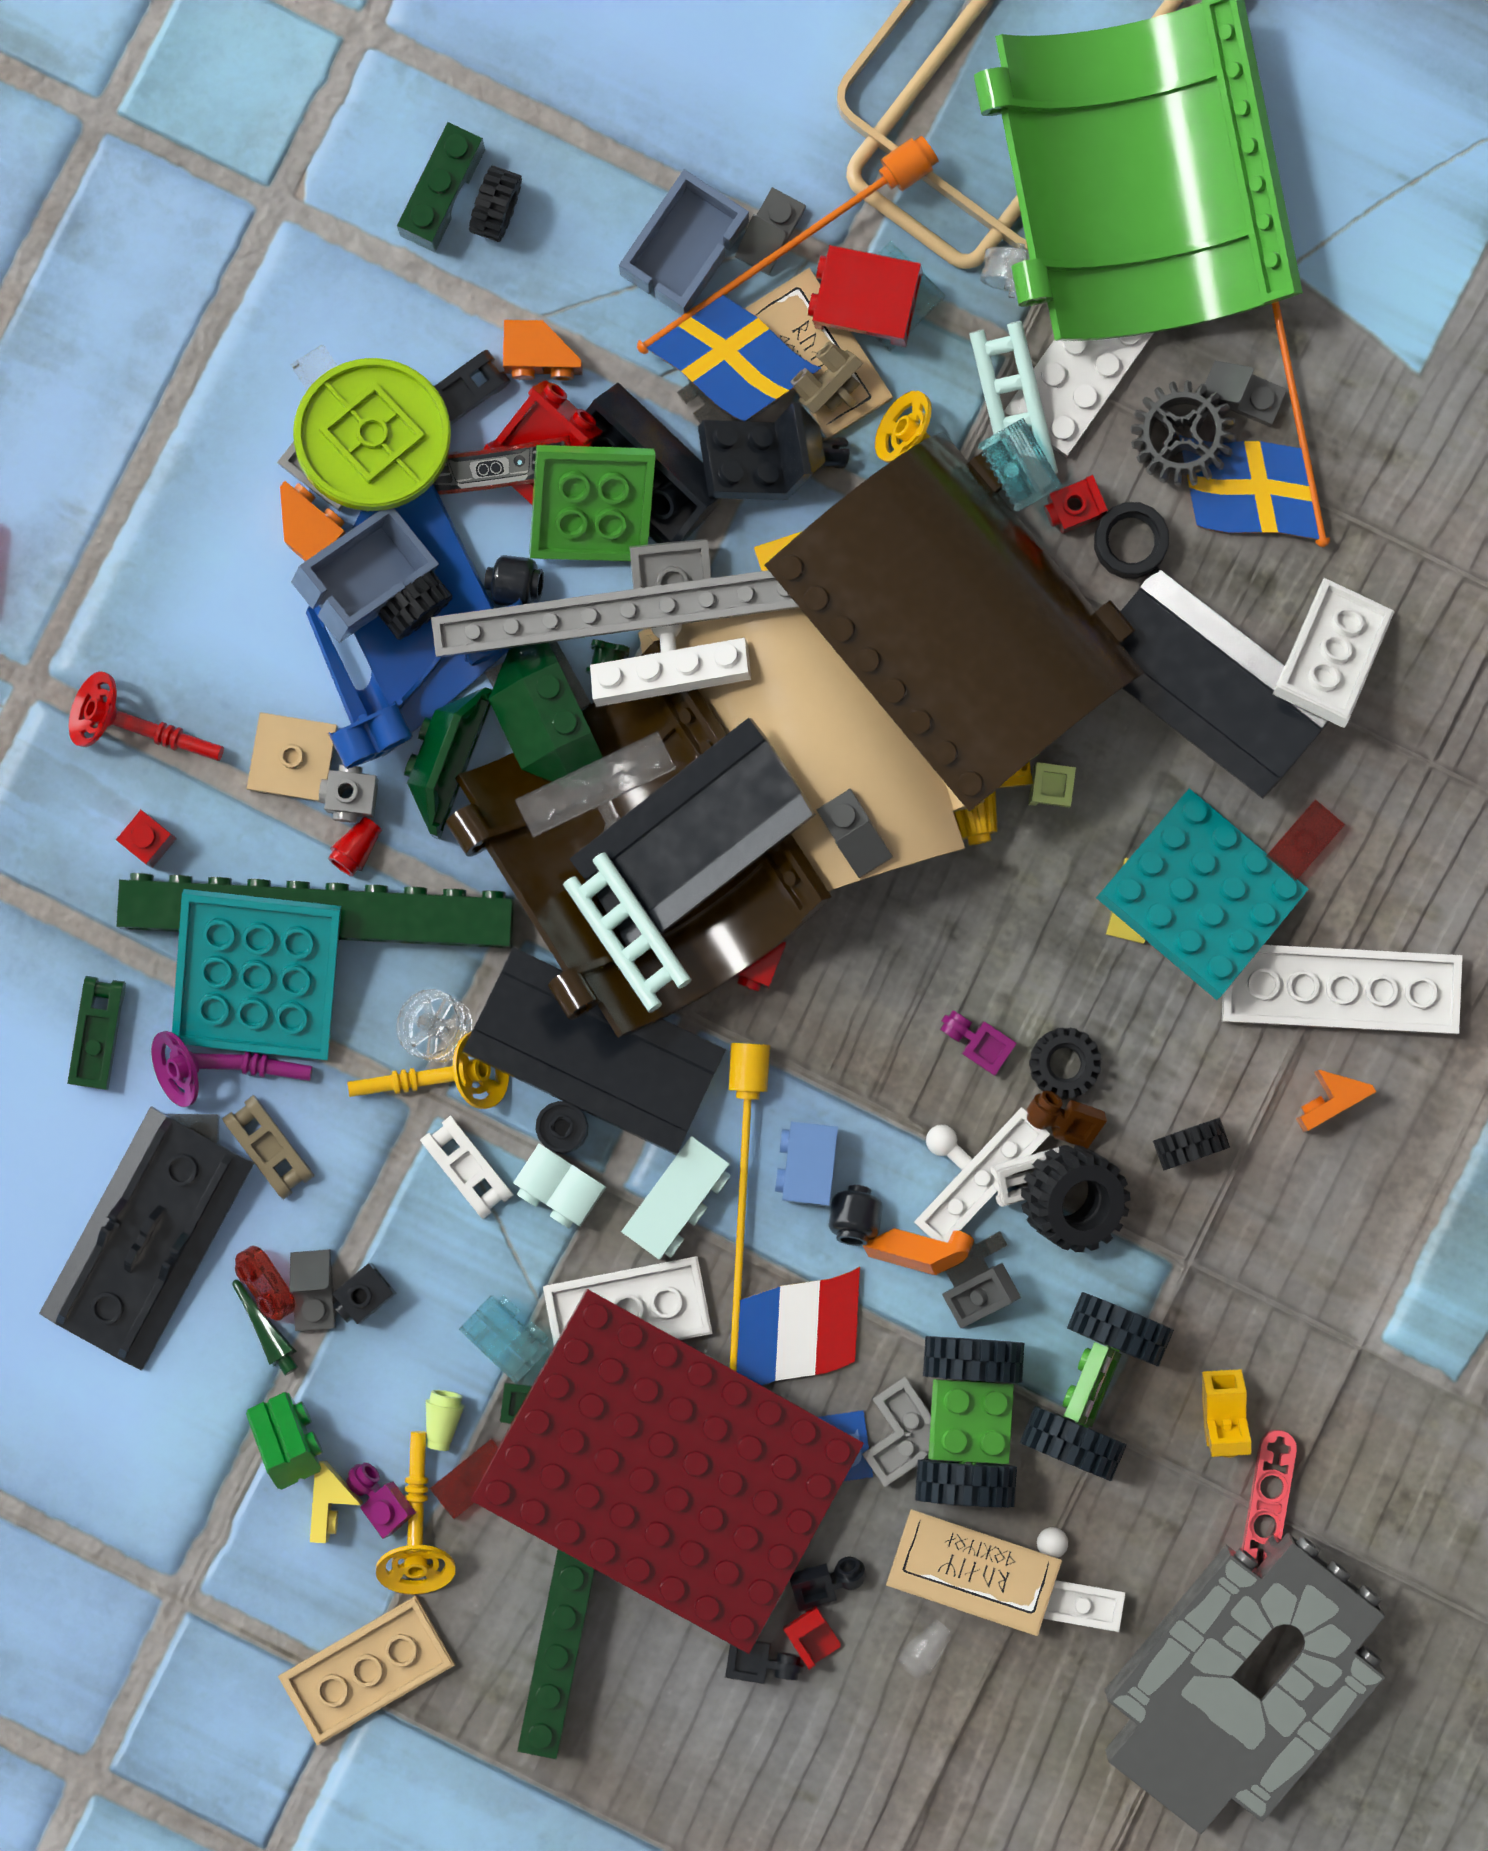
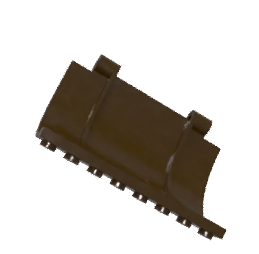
M942 432L913 446L870 476L810 524L764 566L967 810L971 811L1077 722L1145 672L1121 645L1136 629L1111 600L1096 611L998 493L1011 480L993 458L984 450L968 462L946 434Z
M660 640L654 641L641 656L661 653ZM698 689L596 707L593 702L582 711L583 716L592 732L610 775L577 791L522 771L514 753L473 770L460 773L455 777L471 804L457 810L447 819L446 824L467 857L477 855L487 849L560 965L563 972L549 982L548 987L568 1019H576L598 1005L618 1038L668 1017L730 981L785 941L832 898L791 834L662 934L692 980L688 985L680 989L673 980L667 983L655 993L662 1005L649 1013L563 886L564 882L574 876L578 878L582 885L587 882L570 861L573 855L727 735ZM594 895L591 899L604 917L607 912L597 896ZM615 927L613 929V932L615 933L623 947L626 948L627 946L625 945L622 937L620 936L619 930L617 929V927ZM652 948L634 961L646 980L663 967Z

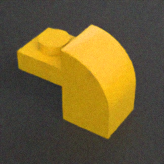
M1242 1369L1202 1372L1204 1431L1206 1445L1210 1447L1211 1457L1223 1456L1231 1458L1238 1455H1251V1437L1246 1419L1247 1392Z

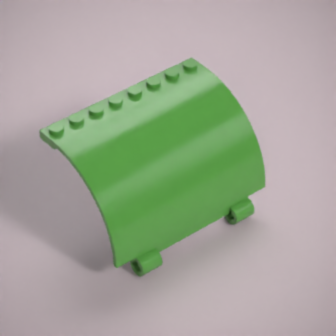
M1202 0L1201 3L1171 13L1098 30L1057 35L1021 36L1000 34L995 36L1001 67L990 68L976 73L974 81L981 115H1002L1030 260L1021 261L1011 266L1018 306L1027 307L1048 303L1055 341L1102 340L1177 329L1240 314L1303 293L1244 0Z

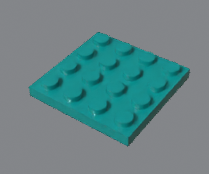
M1189 788L1099 893L1096 899L1214 999L1218 1000L1309 889Z
M184 889L181 900L172 1033L177 1035L185 1045L328 1060L342 906Z

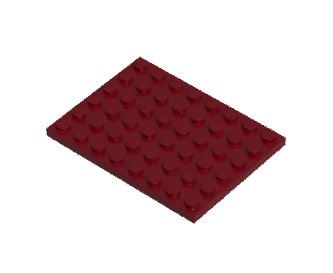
M586 1288L469 1500L749 1654L864 1443Z

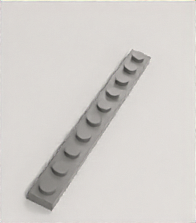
M767 570L431 617L435 653L436 657L440 658L799 608V606Z

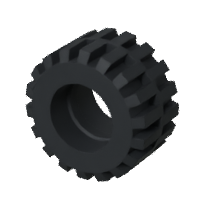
M1069 1145L1059 1146V1153L1053 1149L1045 1152L1046 1159L1044 1161L1037 1159L1032 1164L1036 1168L1032 1174L1026 1173L1024 1180L1028 1182L1027 1188H1021V1197L1027 1200V1202L1021 1204L1023 1213L1029 1216L1026 1219L1027 1222L1036 1229V1232L1067 1251L1071 1249L1074 1252H1084L1085 1247L1093 1251L1099 1248L1100 1241L1106 1244L1113 1239L1111 1233L1114 1230L1120 1232L1123 1224L1120 1223L1122 1216L1128 1217L1129 1208L1125 1206V1202L1131 1201L1130 1192L1124 1189L1128 1185L1127 1180L1123 1175L1119 1174L1121 1170L1094 1151L1079 1145H1075L1074 1149ZM1087 1181L1088 1195L1084 1204L1075 1213L1064 1216L1063 1201L1067 1192L1077 1183Z

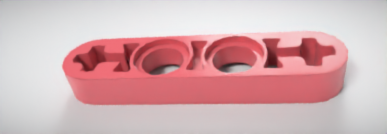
M1282 1430L1267 1432L1259 1444L1242 1549L1248 1552L1254 1559L1257 1557L1258 1548H1250V1541L1254 1540L1265 1544L1270 1537H1260L1255 1533L1254 1522L1259 1516L1270 1515L1276 1523L1273 1534L1280 1540L1283 1535L1297 1445L1294 1438ZM1278 1436L1283 1437L1282 1443L1289 1448L1287 1453L1280 1454L1278 1465H1286L1285 1473L1275 1469L1263 1470L1264 1461L1270 1464L1273 1463L1274 1453L1268 1450L1267 1446L1269 1442L1275 1443ZM1270 1475L1277 1476L1282 1483V1491L1275 1498L1265 1497L1260 1490L1262 1480ZM1263 1550L1262 1559L1264 1561L1267 1557L1265 1550Z

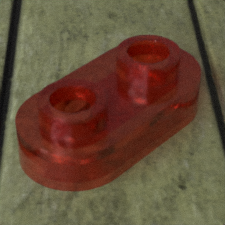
M254 1245L238 1253L235 1258L236 1275L241 1282L247 1285L255 1297L260 1312L275 1321H279L293 1313L295 1310L293 1294L267 1254L261 1248Z

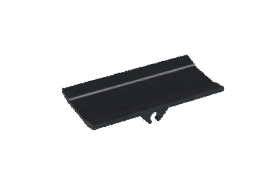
M1158 567L1151 572L1140 586V589L1121 610V613L1136 629L1121 645L1145 672L1122 689L1262 799L1278 784L1330 722L1273 695L1285 665Z
M748 717L573 855L570 861L584 880L588 881L599 872L593 863V859L600 853L605 852L662 935L816 814L765 734L754 720ZM609 885L596 894L607 913L620 903ZM630 916L616 926L626 946L642 935Z
M513 947L462 1053L665 1151L677 1155L726 1049L664 1019L618 1038L598 1005L586 1014L569 1020L548 987L549 982L563 971Z
M151 1106L39 1314L117 1359L142 1371L249 1175L254 1162L221 1146Z

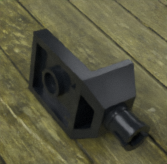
M792 402L775 422L703 420L698 425L709 498L788 500L819 468L835 467L843 469L849 461L850 450L840 449V447H847L849 445L847 439L844 437H821L820 426L800 402Z

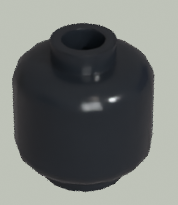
M502 555L497 559L494 567H487L484 587L485 590L491 591L495 604L509 606L516 603L519 598L522 604H530L534 600H540L544 572L542 569H538L533 559Z
M861 1185L848 1186V1191L838 1192L833 1197L828 1224L829 1229L837 1235L836 1239L840 1243L863 1246L867 1244L868 1240L874 1239L879 1234L883 1205L880 1199L871 1194L872 1190Z

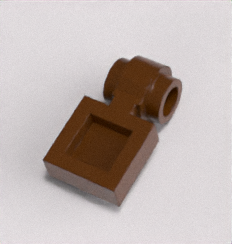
M1043 1091L1036 1094L1027 1107V1120L1032 1126L1040 1130L1051 1127L1053 1137L1088 1149L1107 1122L1105 1111L1070 1100L1067 1106L1062 1109V1100L1055 1093Z

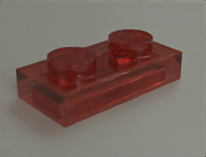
M493 1438L429 1488L453 1519L457 1518L474 1504L469 1499L499 1447Z

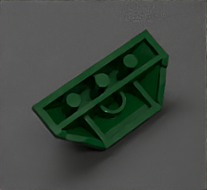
M541 643L514 647L508 650L488 700L521 770L573 791H577L609 776L610 772L550 644Z
M487 687L436 709L432 719L425 717L418 735V739L423 740L418 755L411 754L404 771V775L409 777L407 784L432 837L439 840L460 789L455 777L460 773L466 772L491 707L488 698L492 689Z

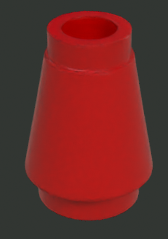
M363 817L360 822L353 826L330 848L332 853L329 855L328 860L340 871L353 877L357 871L363 870L382 829L369 818Z

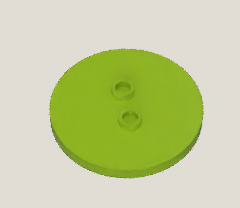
M364 358L345 362L328 370L309 387L297 408L293 426V439L296 456L303 473L321 494L348 508L379 511L407 504L432 486L442 472L448 458L451 443V427L447 408L442 397L423 375L409 366L396 361Z

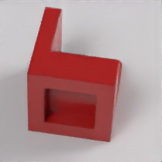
M817 1606L783 1626L784 1632L809 1670L815 1667L818 1661L841 1646L840 1641Z

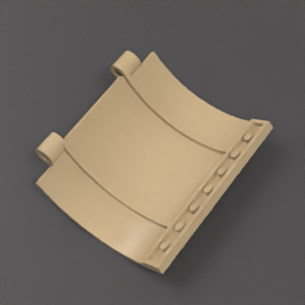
M800 608L682 624L681 632L675 637L676 650L739 638L746 639L749 650L751 680L701 688L698 691L726 734L748 717L752 718L765 734L808 799L816 815L793 832L792 836L828 892L901 867L965 849L953 812L967 808ZM651 628L644 629L638 633L642 653L654 641L660 640L654 635ZM848 789H852L893 858L861 878H858L836 845L835 839L816 810Z

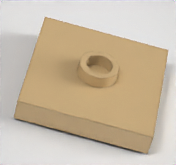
M260 712L246 789L319 802L321 779L328 780L334 752V745L328 733L336 732L338 726L336 724Z

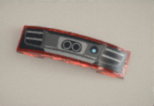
M563 436L465 452H449L445 466L433 485L438 494L442 495L534 483L536 445L571 446L570 437Z

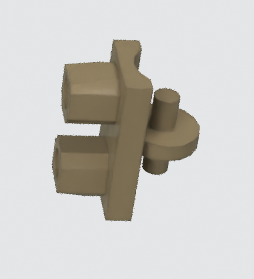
M829 341L816 355L828 368L825 373L817 380L809 370L804 368L790 381L800 396L798 401L813 414L824 404L833 412L843 401L850 408L857 404L850 394L860 383L852 375L861 367L863 362L850 351H844Z

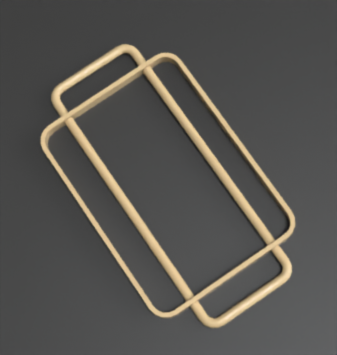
M901 0L843 76L837 92L838 111L841 118L851 128L866 138L847 165L846 178L849 187L856 195L870 186L863 180L861 175L865 164L878 148L889 154L898 147L886 137L990 0L970 1L874 128L848 108L845 94L915 0ZM1164 0L1151 18L1176 11L1183 0ZM930 172L921 178L990 230L977 248L969 254L957 251L878 191L864 199L869 205L957 268L971 269L980 266L988 259L1002 239L1015 249L1029 254L1026 239L1021 238L1010 229L1021 215L1017 195L997 220L935 173Z

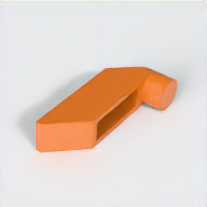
M894 1228L874 1239L868 1240L867 1244L863 1245L868 1257L937 1275L963 1262L968 1257L974 1239L962 1231H953L947 1243Z

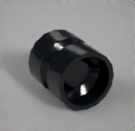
M557 1101L548 1104L540 1111L536 1119L535 1130L538 1139L546 1148L556 1153L567 1154L576 1151L584 1144L588 1136L589 1124L585 1114L580 1109L564 1101Z

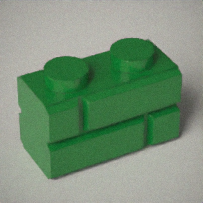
M283 1392L270 1398L268 1403L262 1402L247 1409L246 1415L265 1469L278 1489H285L297 1483L300 1478L306 1479L320 1472L321 1467L317 1455L323 1453L315 1433L313 1431L308 1433L306 1425L312 1423L302 1401L296 1404L289 1393Z

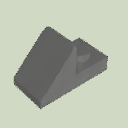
M772 187L757 215L753 214L735 254V258L753 267L785 245L801 219L806 205ZM777 260L762 269L761 272L769 275Z
M1215 360L1205 382V385H1207L1205 398L1207 399L1212 393L1218 392L1220 399L1217 405L1220 406L1227 403L1231 411L1271 427L1287 389L1253 375L1254 368Z
M848 789L816 809L835 839L836 845L858 878L893 858L852 789Z
M331 1249L291 1252L289 1290L293 1292L295 1331L336 1328L335 1308L333 1307L334 1296L332 1295Z
M1003 1263L988 1268L942 1294L960 1329L1021 1298Z

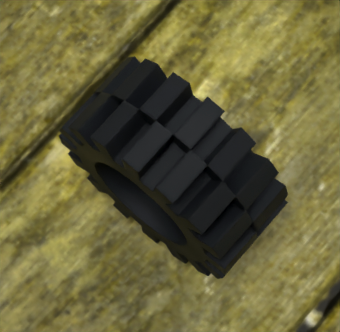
M493 165L489 167L487 174L484 176L483 184L479 188V194L474 203L475 207L472 210V218L469 223V231L471 233L496 242L502 240L518 201L522 175Z
M433 571L427 572L422 577L420 576L415 579L412 584L409 583L405 586L404 590L394 595L395 597L389 600L386 606L381 608L378 616L394 636L401 640L411 635L413 631L420 629L423 624L431 620V617L441 612V609L449 604L448 602L452 600L453 595Z
M1062 1027L1049 1031L1037 1041L1031 1051L1029 1067L1032 1079L1035 1080L1037 1087L1041 1091H1051L1058 1095L1060 1099L1075 1098L1084 1094L1094 1086L1101 1072L1100 1064L1102 1059L1101 1053L1098 1052L1097 1044L1089 1038L1088 1034L1080 1032L1075 1028ZM1060 1048L1072 1049L1080 1058V1069L1072 1078H1060L1051 1070V1056Z
M1220 1118L1153 1141L1163 1171L1230 1148Z

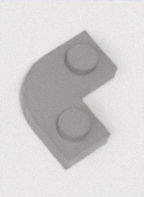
M905 1376L872 1398L894 1430L893 1433L862 1453L884 1487L915 1467L918 1460L924 1459L929 1452L931 1415Z

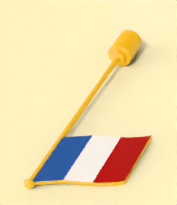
M731 1043L728 1090H736V1098L744 1099L730 1368L762 1386L778 1380L825 1374L855 1362L860 1266L850 1272L830 1279L778 1286L741 1299L751 1100H759L760 1092H768L770 1045Z

